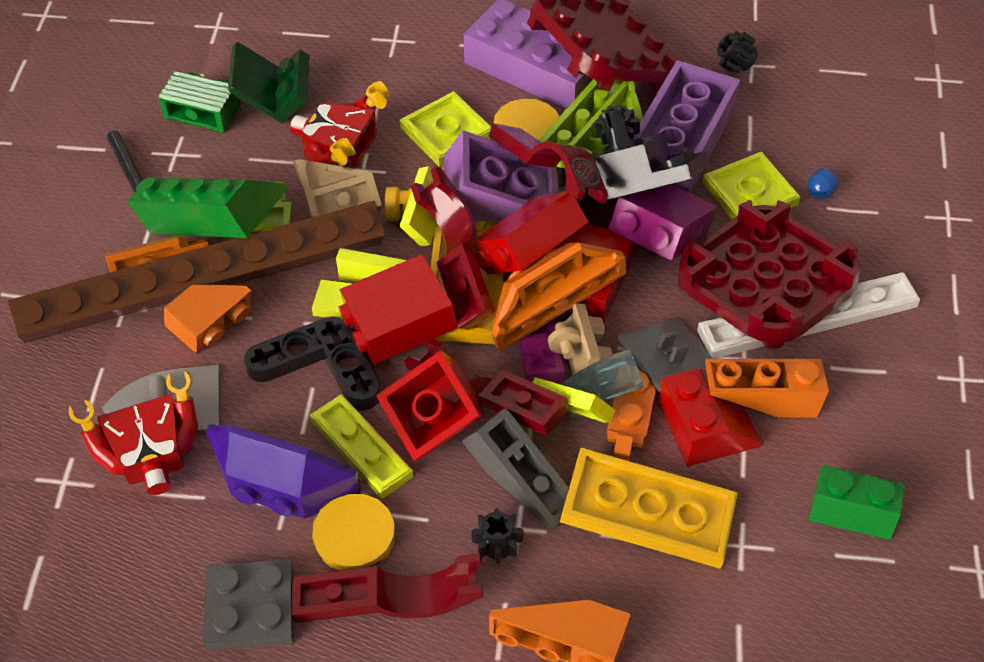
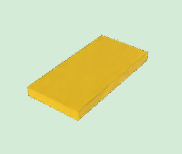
M580 448L560 523L721 569L725 559L738 492Z

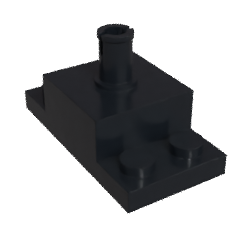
M621 108L599 115L608 146L591 153V156L595 159L608 192L607 200L691 179L709 165L706 151L694 154L693 148L671 154V157L664 132L635 140L629 139ZM566 185L560 187L562 192L565 191ZM585 188L586 192L583 200L576 199L579 206L598 202L588 195L589 188Z

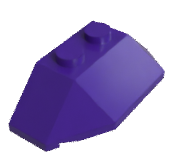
M209 424L206 430L212 452L231 496L244 504L252 505L257 503L271 508L275 513L282 516L294 515L306 519L318 514L320 509L335 498L346 494H360L361 492L358 469L348 465L342 466L334 459L318 452L231 425L217 426Z

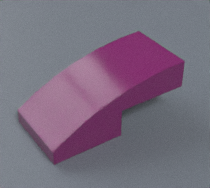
M554 319L519 340L524 376L530 382H533L536 377L556 384L565 383V370L561 355L552 352L548 344L549 335L556 330Z

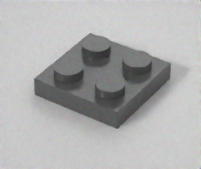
M291 559L206 566L204 646L206 651L293 644V617L291 616L293 566Z

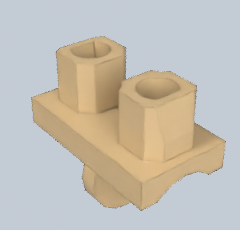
M575 303L572 307V315L567 320L555 325L556 330L549 335L548 344L552 352L562 353L563 358L569 360L574 380L585 381L592 371L606 372L612 364L614 356L610 347L597 346L605 330L602 318L588 316L585 304Z

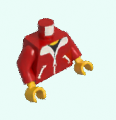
M377 81L368 87L366 96L355 103L341 105L322 103L312 118L295 115L291 122L290 132L302 138L304 156L309 161L356 169L377 135L375 109L376 107L378 109L385 107L387 103L385 97L390 95V91L382 81Z
M184 371L186 385L182 389L174 386L172 373H169L166 378L168 389L176 393L177 399L174 400L172 394L97 416L99 424H94L92 420L94 409L89 401L84 400L90 410L88 417L85 419L76 418L71 406L69 407L70 418L76 423H80L83 428L80 433L92 458L113 475L124 474L129 484L144 481L149 495H160L171 488L168 473L184 467L183 455L191 450L198 430L193 397L188 395V390L193 384V378L188 371Z

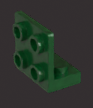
M236 42L232 46L228 91L237 98L261 110L264 114L283 123L307 102L310 55L298 49L290 58H284L278 67L243 44Z

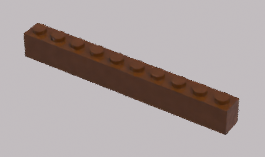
M371 201L253 233L248 238L227 240L8 300L18 337L24 343L170 303L191 285H236L336 257L340 248L358 251L380 245L385 237V232L376 203Z

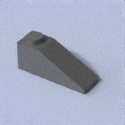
M506 408L488 418L462 440V443L484 471L546 527L553 529L560 523L569 487Z

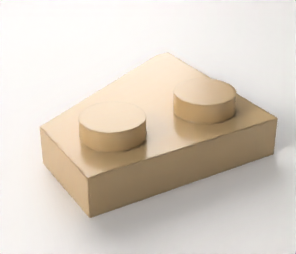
M302 159L293 160L310 218L375 201L376 207L382 206L371 171Z

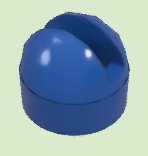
M824 168L816 170L808 180V192L815 199H826L839 187L836 176Z

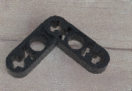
M331 316L258 343L250 347L245 353L244 361L247 374L257 382L271 381L325 359L344 397L356 410L371 409L379 402L376 397L380 393L378 378L365 354L360 353L350 327H346L343 319L340 317ZM333 332L336 336H339V346L335 347V342L330 335H327L328 333ZM297 343L308 346V349L299 355L288 352L290 346ZM281 352L283 359L279 360V356L276 353ZM345 357H353L358 361L355 366L348 369L337 365L339 360ZM264 359V361L268 364L265 366H261V364L259 362L257 363V361ZM360 378L362 387L365 391H369V393L362 394V392L357 391L355 380Z

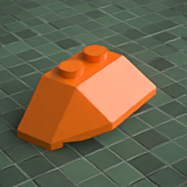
M567 243L559 249H551L538 262L527 269L513 272L508 280L503 283L492 329L495 347L499 353L566 312L575 303L582 302L625 275L626 260L624 254L621 251L583 243Z

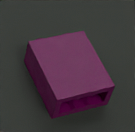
M672 184L620 196L608 229L672 261L682 254V247L689 239L699 243L707 237L718 206Z

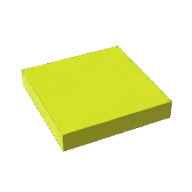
M454 91L400 119V128L439 167L444 165L445 153L463 130L491 139L489 137L491 126Z
M762 151L706 173L702 179V184L731 219L738 216L739 205L748 200L752 201V206H777V201L780 200L789 204L790 208L799 205L800 201L799 194Z

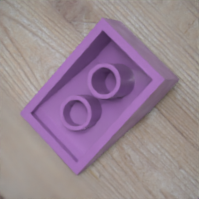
M463 130L444 155V173L468 204L475 221H501L534 197L558 193L557 166L550 168L526 164L496 141Z

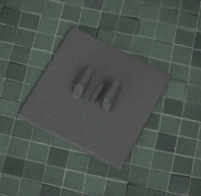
M679 317L621 334L618 337L620 343L659 392L662 377L696 368L706 370L705 360L713 359Z

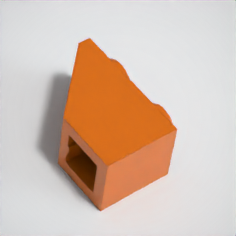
M191 285L164 307L165 326L197 354L205 346L212 347L223 336L224 330L232 323L239 324L247 317L251 310L252 290L247 286Z

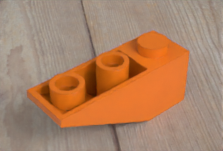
M822 359L705 360L710 395L778 418H817L829 392Z
M592 600L494 609L489 614V635L494 636L497 641L506 646L517 647L520 645L534 650L541 658L552 662L559 660L564 662H618L628 635L631 614Z

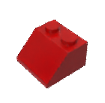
M441 350L376 395L415 462L424 458L482 417L476 392L455 359Z
M696 368L662 377L658 405L687 467L761 447L762 442L744 406L710 395L706 370Z

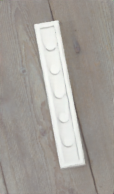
M904 272L858 283L857 290L847 301L802 336L917 308L920 298ZM721 317L698 323L697 332L707 352L713 359L764 346L761 341L747 336Z

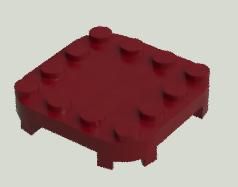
M535 0L530 9V17L527 23L531 30L549 31L572 57L567 71L575 78L578 74L589 76L599 84V90L610 92L616 80L647 82L658 93L677 60L684 62V59L679 54L673 52L665 44V39L647 25L648 22L643 16L635 13L628 7L630 4L628 0Z
M748 200L739 205L737 217L698 244L690 239L682 247L679 263L678 286L691 298L747 336L761 341L767 348L778 349L785 342H790L802 336L854 294L857 290L861 264L856 255L858 248L849 240L838 246L790 217V205L778 200L777 206H752V201Z

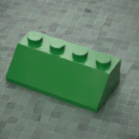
M150 177L137 185L136 192L127 202L149 233L248 238L288 188L285 183L244 179Z

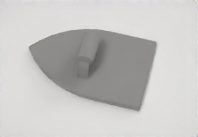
M219 365L170 369L149 374L119 390L103 405L102 409L107 414L172 394L175 400L177 399L176 393L168 389L166 378L169 373H172L174 386L182 389L186 385L184 371H188L193 378V384L188 390V395L193 397L198 421L197 433H205L209 424L220 425Z

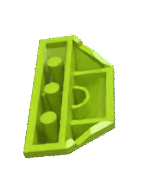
M593 79L539 141L542 143L549 141L586 149L590 154L598 149L607 147V144L602 145L601 135L596 133L595 122L601 120L599 115L602 114L603 110L614 105H622L629 110H634L635 119H640V122L643 119L635 92L634 81L616 80L609 92L599 90V84ZM561 160L557 166L565 169Z

